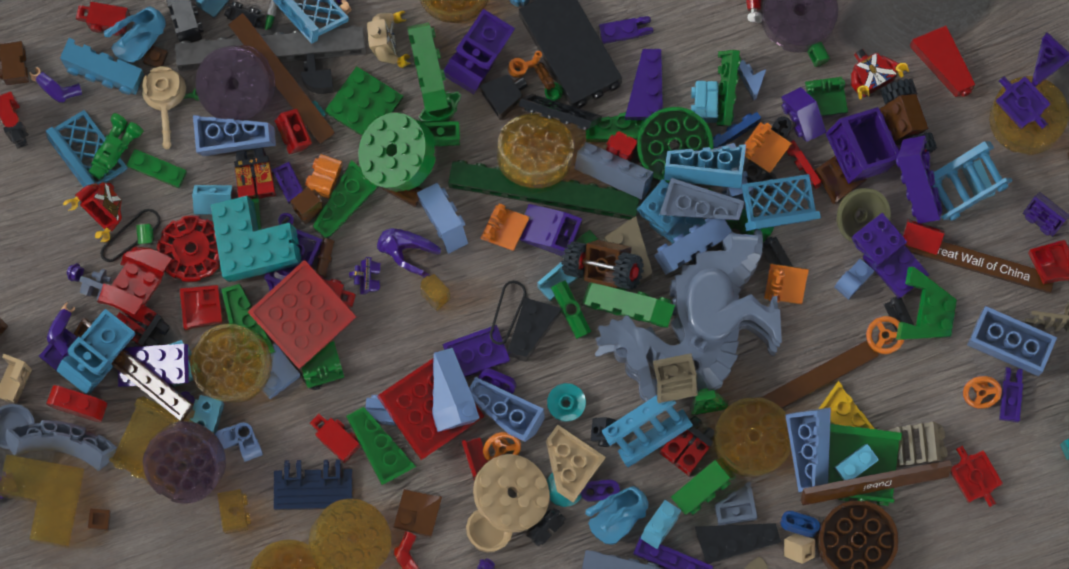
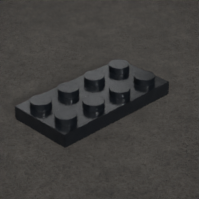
M533 93L521 98L519 104L527 112L535 113L536 111L542 113L543 117L550 119L555 117L560 119L561 123H573L583 130H588V128L590 129L599 124L602 118L601 115Z

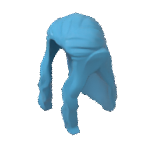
M149 6L135 15L127 16L125 19L116 22L113 27L104 31L105 37H111L130 22H134L132 28L119 41L114 43L111 48L118 59L127 63L138 61L151 48L158 36L164 33L163 30L166 26L165 18L154 7Z
M631 486L586 509L585 514L591 517L595 513L600 512L597 516L590 519L588 523L590 530L603 543L613 545L630 532L639 518L646 516L649 503L642 490L636 486Z

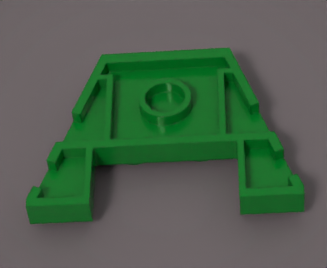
M908 267L905 284L922 289L916 326L900 322L898 324L896 340L950 337L957 299L915 267Z

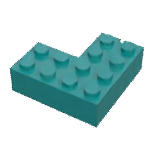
M248 196L211 204L222 277L228 282L295 267L302 262L300 248L296 246L299 245L297 231L292 224L286 223L258 230L254 202Z

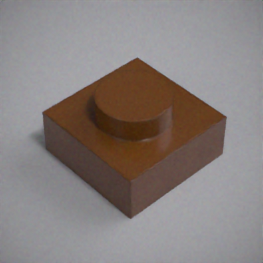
M151 46L144 57L143 63L154 68L163 66L168 52Z
M90 508L88 528L109 530L111 511Z

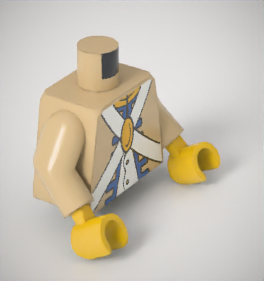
M399 11L394 14H377L371 22L367 23L370 49L381 62L397 63L400 68L410 65L411 63L406 61L410 58L408 54H404L401 57H398L396 54L394 24L392 23L393 21L396 24L405 22L406 19L403 20L401 18L405 11Z

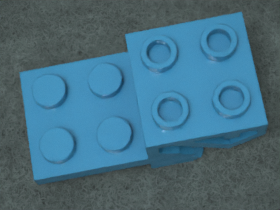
M662 179L637 210L644 219L650 222L649 225L661 237L664 236L673 244L675 243L673 241L675 237L682 233L686 236L690 233V228L697 224L701 227L706 222L703 218L659 215L669 185Z
M104 309L81 338L78 337L69 347V355L62 359L56 371L81 392L90 395L113 368L111 363L136 333L107 309Z

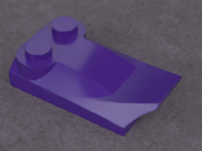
M296 229L299 245L296 246L300 248L302 262L306 260L312 267L323 240ZM297 266L266 273L264 278L268 283L269 292Z

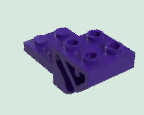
M483 9L456 48L457 52L444 69L445 77L474 95L515 28Z
M883 213L852 236L851 239L857 250L864 254L863 260L881 277L898 299L914 288L905 284L908 267H915L925 276H929V273L905 246L907 241Z

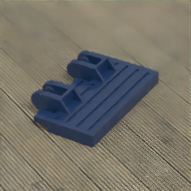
M325 459L323 462V478H321V470H305V479H302V461L297 460V477L290 478V462L285 460L284 479H282V470H274V510L353 509L352 469H344V478H341V460L336 459V477H329L328 459Z

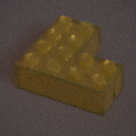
M6 454L2 471L3 475L6 476H1L0 496L37 503L29 541L69 548L84 469Z

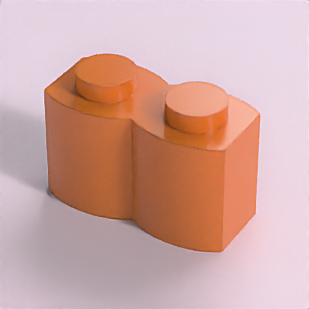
M320 154L319 158H315L312 168L314 171L312 175H308L305 185L312 191L315 189L321 197L330 199L343 167L342 161Z

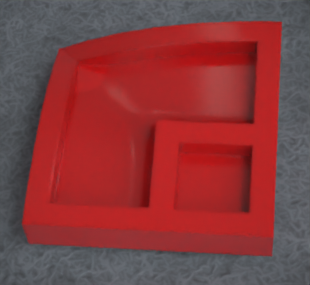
M1065 240L1029 250L1028 254L1043 285L1069 280V248Z
M218 285L180 289L184 330L222 324Z

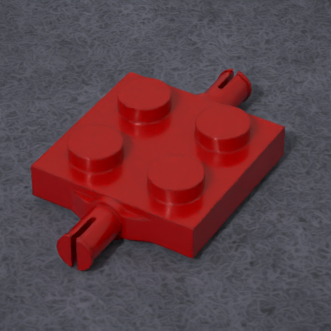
M960 446L956 450L961 460L958 464L952 466L950 473L965 499L970 503L977 498L984 497L989 507L995 505L996 502L990 493L1003 485V482L984 450L968 456L964 447Z

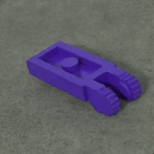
M645 16L637 19L632 18L599 24L602 43L639 38V36L652 34L653 28L651 27L639 30L637 25L650 23L651 17Z
M1005 368L999 420L1017 423L1020 421L1023 369L1017 370L1016 382H1010L1011 368Z

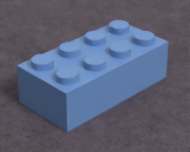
M985 306L980 313L967 346L1039 376L1045 368L1057 337Z

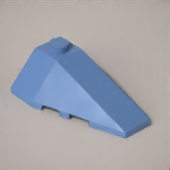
M475 377L469 387L474 402L505 432L524 442L536 435L545 419L543 408Z

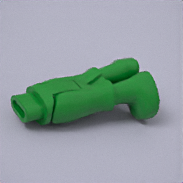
M117 113L112 114L110 118L113 126L109 135H106L104 143L97 150L91 162L92 167L89 170V174L100 180L116 165L132 140L139 138L144 132L139 125L133 122L128 124L126 119ZM126 129L124 136L120 140L118 137Z

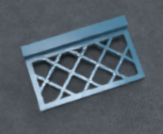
M273 0L311 44L318 41V36L349 21V17L334 0H313L317 1V6L306 4L307 0H304L303 4L296 3L294 0ZM320 2L328 3L330 8L319 7ZM304 10L315 11V15H306ZM317 13H328V18L318 17ZM330 15H339L341 18L338 20L330 19ZM315 22L326 23V26L319 29Z
M85 110L57 127H51L46 130L47 139L83 187L94 183L98 185L102 182L107 183L127 170V166L119 158L118 164L121 167L116 171L110 170L109 175L105 174L104 178L96 182L93 175L89 174L88 170H90L91 166L83 165L82 158H94L98 148L101 147L106 138ZM84 117L87 121V127L76 126V121ZM64 128L72 129L71 137H64L59 131ZM74 131H84V140L73 138ZM88 132L97 134V142L86 140ZM72 142L83 144L81 152L71 149ZM85 144L96 146L95 154L84 153Z
M809 174L742 184L748 223H745L746 231L821 218L820 211L815 209ZM804 179L805 184L803 191L796 186L799 180ZM783 182L790 186L787 194L780 189ZM767 185L774 189L771 196L764 191ZM749 187H753L758 191L755 198L750 196ZM793 190L800 194L797 201L790 197ZM777 192L784 197L781 204L774 200ZM761 195L768 200L764 207L757 202ZM803 198L808 201L809 209H804L799 205ZM787 200L794 205L791 212L784 208ZM771 203L778 208L775 214L767 210ZM754 206L761 210L758 217L753 216L752 209Z

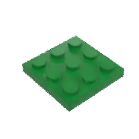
M356 66L326 108L325 113L355 133L363 136L365 130L374 120L395 111L402 101L403 95Z

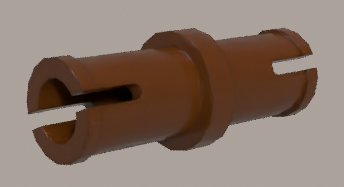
M328 238L322 239L320 254L317 255L316 272L323 278L327 277L329 262H332L331 253L335 243L334 240Z

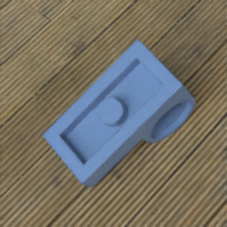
M859 259L838 280L834 288L849 300L874 273V270L863 260Z

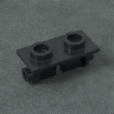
M236 1L225 5L230 7L224 13L227 19L234 20L243 13L254 28H260L262 21L259 19L265 17V15L260 13L261 10L253 7L246 9L243 7L244 4Z
M777 237L767 238L766 242L763 243L762 251L769 264L793 267Z
M895 297L890 302L883 304L889 317H893L899 322L914 325L902 298L898 299ZM893 324L894 329H895V331L897 332L898 329H897V327Z
M555 508L550 509L545 513L539 524L537 523L530 528V533L527 537L532 539L539 547L552 536L547 530L550 528L555 533L564 524L563 521L566 518L560 514L559 510Z

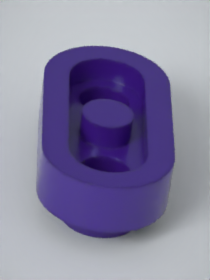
M492 369L482 370L478 377L511 394L514 393L517 387L513 378Z
M614 480L590 481L582 490L581 496L587 502L601 501L607 499L610 495L619 493L620 487ZM608 487L613 488V493H607L606 489ZM589 489L594 491V494L591 496L587 494Z

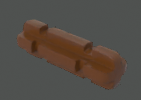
M542 62L535 64V71L547 90L554 88V80L545 68V65Z

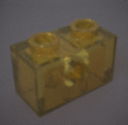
M435 274L431 277L428 275L421 281V296L436 311L451 299L450 290Z
M241 489L217 493L223 532L230 534L249 530L248 525L251 524L250 514L246 513L245 505H248L247 495L243 494ZM233 507H236L238 510H240L236 512L237 515L235 516L231 513L233 511Z

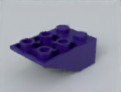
M1041 192L1032 199L1022 213L1027 221L1032 224L1035 223L1045 235L1052 237L1069 218L1068 213Z
M528 204L524 215L530 218L519 241L559 256L565 255L564 250L565 248L568 249L567 245L570 242H574L582 225V218L563 211Z

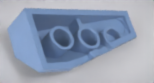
M453 348L435 352L433 355L434 389L432 415L437 431L441 432L474 423L479 419V415Z

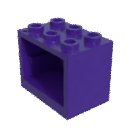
M878 107L841 118L825 133L848 184L887 172L896 163V157L900 151L893 140L891 131L885 123L884 115Z

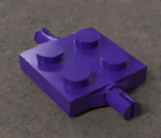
M1005 76L998 81L1006 90L996 100V103L1020 129L1034 121L1041 129L1048 125L1041 117V114L1051 104L1026 76L1013 84Z

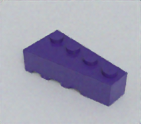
M925 136L904 139L899 154L896 157L897 167L901 168L902 183L906 184L907 199L912 203V215L916 217L918 224L940 220L943 212L938 188L933 187L935 185V175L933 170H929V160L931 158L929 151L925 152L924 145L927 143Z

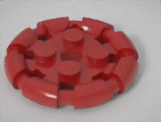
M188 215L181 217L182 219L173 220L163 229L161 239L157 242V251L167 256L170 254L174 256V259H172L165 270L168 275L174 279L176 277L180 278L183 282L201 281V278L213 275L220 267V260L213 222L209 219L204 220L201 216ZM198 225L203 227L201 232L195 230ZM183 226L186 227L185 230L179 232L178 228ZM214 237L215 241L209 243L208 238ZM169 238L174 239L173 244L167 243ZM188 244H195L196 250L189 253L186 251V246ZM210 252L215 253L213 259L209 258ZM202 264L204 269L197 272L195 267ZM181 265L186 268L184 272L179 270Z

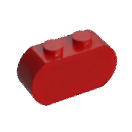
M53 385L46 405L65 413L101 423L108 403L90 395Z

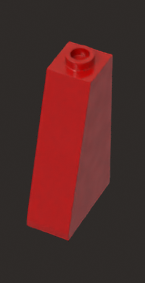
M947 26L912 39L910 43L911 49L955 97L960 95L965 97L972 93L975 83Z

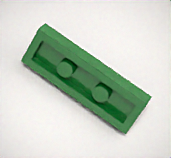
M134 149L127 163L128 168L178 189L187 173L185 169L137 149Z

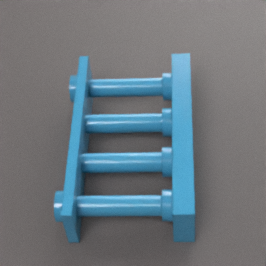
M991 141L982 142L934 172L935 185L933 187L938 188L940 199L948 213L941 216L943 220L950 219V221L959 218L961 212L997 190L1001 192L1009 187L1008 184L1013 181L1012 178L1002 179L989 156V151L994 149ZM977 158L983 159L996 184L987 189L973 166V161ZM961 168L967 169L980 192L971 199L957 175L958 170ZM946 177L952 180L964 202L956 208L952 205L941 185L942 180Z
M656 395L602 430L610 446L617 442L621 447L618 453L627 467L635 464L693 426L683 409L678 412L674 409L675 400L658 403ZM666 410L671 417L660 423L656 416ZM650 421L654 428L644 433L640 426ZM634 432L637 438L627 444L623 437Z

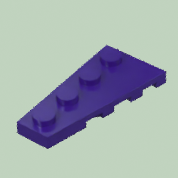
M642 49L625 120H645L652 113L663 109L661 49Z

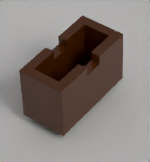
M22 41L0 44V62L2 66L0 68V79L6 85L29 82L28 68L25 67L24 63L27 61L26 49Z
M309 187L290 201L294 212L305 225L319 215L323 209L321 196L315 189L312 191Z

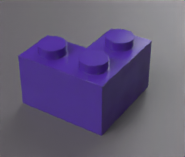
M800 87L781 96L783 102L781 105L782 110L786 115H790L791 120L795 122L796 127H794V131L798 137H802L808 142L826 133L817 102L803 88Z

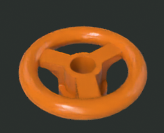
M882 316L870 323L867 328L866 339L869 346L875 352L891 354L902 346L904 340H898L891 348H882L883 345L891 344L897 336V332L885 329L882 322H890L897 329L900 322L893 317ZM876 325L880 331L877 344L872 339V332ZM884 333L889 334V337L887 339H884L882 337Z
M978 376L971 379L963 389V398L966 403L978 409L989 408L995 405L1002 394L999 382L988 376ZM971 387L974 388L977 396L975 401L969 397ZM995 394L992 400L981 403L982 399L987 395Z
M507 432L496 433L484 444V457L487 461H490L514 450L513 455H519L521 442L518 438L509 435ZM506 438L512 439L515 444L508 443ZM491 444L495 450L493 457L489 454Z

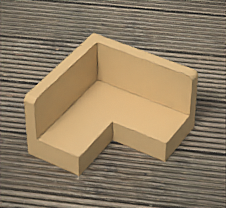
M3 354L2 358L9 365L0 383V399L17 404L32 369L24 361Z

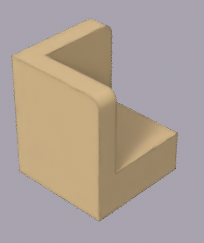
M796 533L785 538L784 556L801 564L815 558V539Z

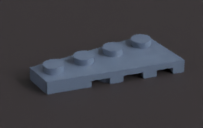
M671 178L659 215L739 220L745 201Z

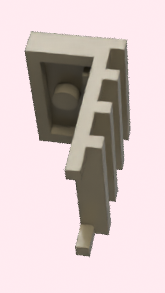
M1069 302L1065 305L1064 315L1032 311L1031 315L1036 317L1034 319H1025V323L1032 324V327L1035 328L1038 325H1044L1046 330L1050 326L1055 327V331L1066 328V332L1069 333Z
M692 353L653 361L658 381V403L698 395V376Z
M930 422L890 429V431L902 433L898 448L900 462L897 463L896 467L929 462L936 463L945 461V458H947V449L943 442L945 430L942 425ZM915 429H919L922 459L917 460ZM903 431H908L911 461H906Z

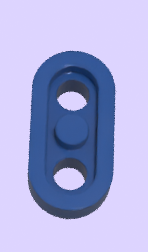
M786 511L780 521L781 526L785 530L806 537L816 536L820 529V523L817 519L794 511Z

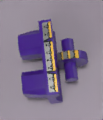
M365 257V260L361 261V267L355 265V271L349 272V278L354 279V285H360V295L379 291L380 282L379 280H371V274L380 273V263L372 261L371 257Z

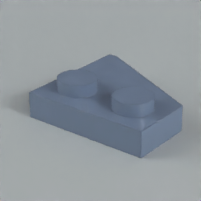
M750 482L744 484L738 491L731 493L728 498L715 504L718 526L757 520Z

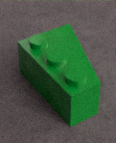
M722 458L716 459L672 495L671 498L685 515L690 513L694 515L701 510L700 505L705 501L709 503L716 497L715 493L720 489L722 491L726 489L737 476Z

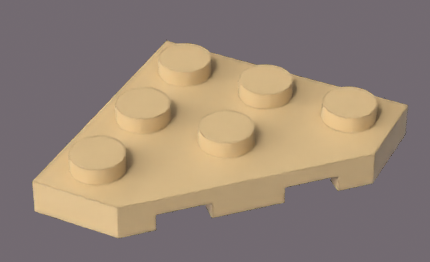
M557 425L546 440L557 492L574 503L606 457Z

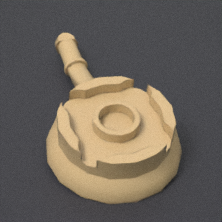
M160 66L153 68L148 76L144 77L142 95L144 101L150 107L161 111L163 128L162 146L168 150L171 147V130L167 110L181 103L186 93V84L184 78L178 72L169 67Z
M479 510L473 512L468 518L466 525L467 536L470 542L479 551L486 553L495 552L505 547L511 540L513 533L493 527L491 522L484 515L480 514Z

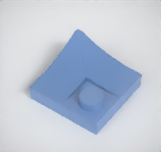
M276 343L273 344L276 353L260 357L246 369L247 374L269 399H272L300 377V373Z

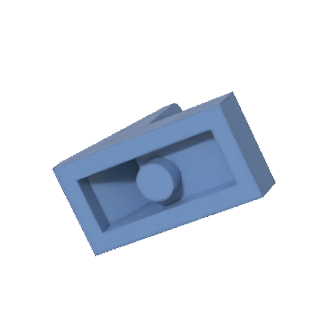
M741 60L738 66V74L752 99L755 100L757 99L766 69L752 75L753 70L750 64H746L744 60Z

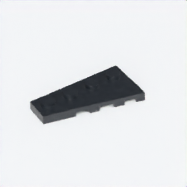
M776 523L694 527L705 563L707 564L781 543Z

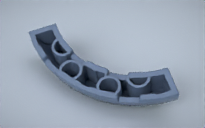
M42 420L40 423L34 424L24 422L6 429L7 444L15 457L33 451H57L80 458L99 471L111 461L117 450V447L103 436H95L87 432L86 428L67 422Z

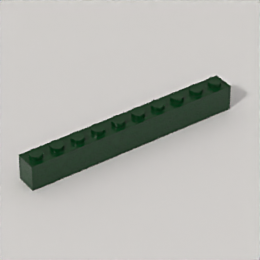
M464 160L452 161L448 181L449 188L625 220H631L636 216L639 198L626 192L618 191L615 187L600 188L599 185L593 183L584 185L576 180H569V182L561 181L562 179L559 177L545 178L537 173L528 175L520 170H513L511 172L506 171L503 167L489 168L482 163H476V165L468 164Z

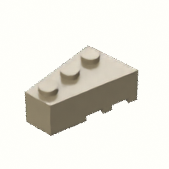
M635 216L606 235L604 241L632 247L631 254L641 256L643 259L642 263H644V267H642L644 272L641 273L643 277L642 280L639 279L640 284L637 285L638 288L652 278L653 272Z

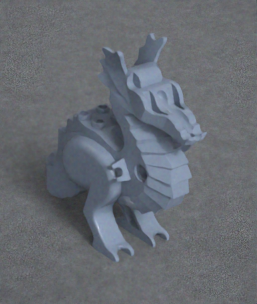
M756 229L754 235L729 233L722 241V251L696 252L694 265L681 266L680 275H675V280H671L670 297H674L672 304L675 305L672 313L674 320L671 322V326L678 339V345L673 346L663 342L657 337L652 327L647 329L636 327L632 319L626 315L620 321L612 319L608 326L600 325L598 327L601 337L596 338L599 348L595 356L600 357L614 352L616 360L620 363H625L626 374L638 382L639 395L645 402L657 395L656 386L658 383L657 379L651 378L648 363L654 369L653 361L690 353H692L698 376V390L709 388V391L721 388L723 381L730 375V369L737 360L736 350L739 343L737 339L741 329H747L758 336L766 344L768 353L771 356H775L777 347H780L782 342L780 309H778L777 296L772 297L768 307L760 304L752 294L739 299L740 291L754 274L761 258L763 247L761 229Z

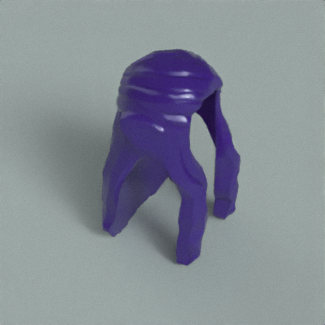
M395 228L383 231L377 242L379 252L392 256L399 266L409 272L420 275L423 278H428L430 274L405 262L402 251L407 248H417L438 255L441 253V248L430 240L409 231Z

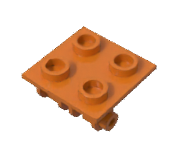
M760 122L745 142V157L768 173H771L792 143L771 130L772 126L769 123L764 125Z
M499 203L495 206L480 239L514 251L530 217L506 209L505 205Z
M770 264L764 299H769L771 302L772 297L777 296V302L802 304L809 269Z

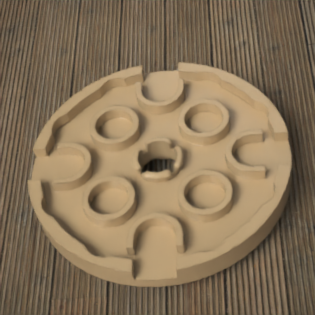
M505 454L488 461L479 470L473 487L475 504L480 514L484 515L493 527L506 532H521L533 527L543 518L549 505L550 493L545 476L533 462L518 455ZM509 488L517 493L515 498L508 495Z

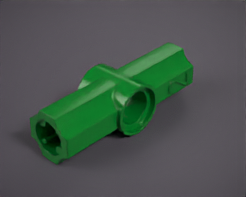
M566 280L552 286L551 290L560 308H562V315L566 318L575 338L578 339L590 333L591 330L580 310V305L576 302ZM567 305L575 307V314L570 315L566 312Z

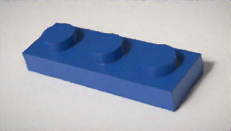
M758 112L753 115L751 113L747 114L742 118L741 123L737 125L734 123L726 129L727 132L721 135L719 133L713 137V149L729 144L758 125L761 121V116Z

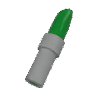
M271 0L267 11L265 30L272 28L277 14V5L273 0Z

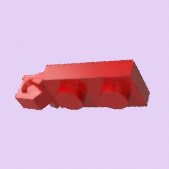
M794 140L791 141L792 144L786 151L788 156L796 158L794 163L799 171L803 169L806 175L809 174L811 186L813 185L815 189L821 187V180Z

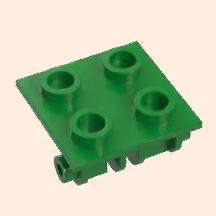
M842 77L805 81L806 92L817 102L821 116L848 113L844 91L845 80Z
M334 341L329 342L302 367L307 389L345 378Z

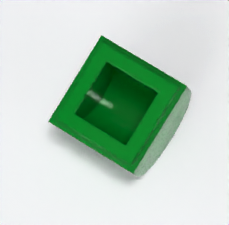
M822 42L812 44L807 51L814 67L821 66L830 60Z
M136 225L138 244L153 243V225Z

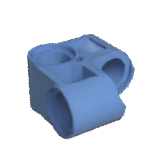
M239 423L215 432L221 451L239 445L244 462L263 455L258 439H256L255 433L248 423ZM248 428L250 432L248 436L241 437L239 435L240 430Z

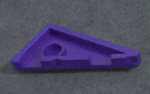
M1048 32L1042 38L1033 74L1032 84L1035 87L1069 62V52Z

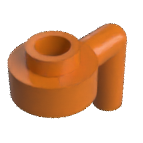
M536 51L532 60L526 62L521 58L512 59L508 65L509 74L515 78L523 77L527 69L539 63L542 52Z

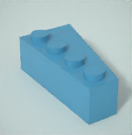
M68 38L60 59L69 74L74 76L79 74L85 76L84 78L88 81L95 82L96 80L107 88L112 89V87H115L124 94L130 95L132 93L136 95L144 77L141 68L117 59L115 62L113 61L114 58L103 52L96 54L91 47L85 44L83 47L75 45V40Z
M746 144L735 148L722 146V149L712 150L708 147L700 151H693V149L667 151L664 180L670 181L671 178L686 183L741 189Z

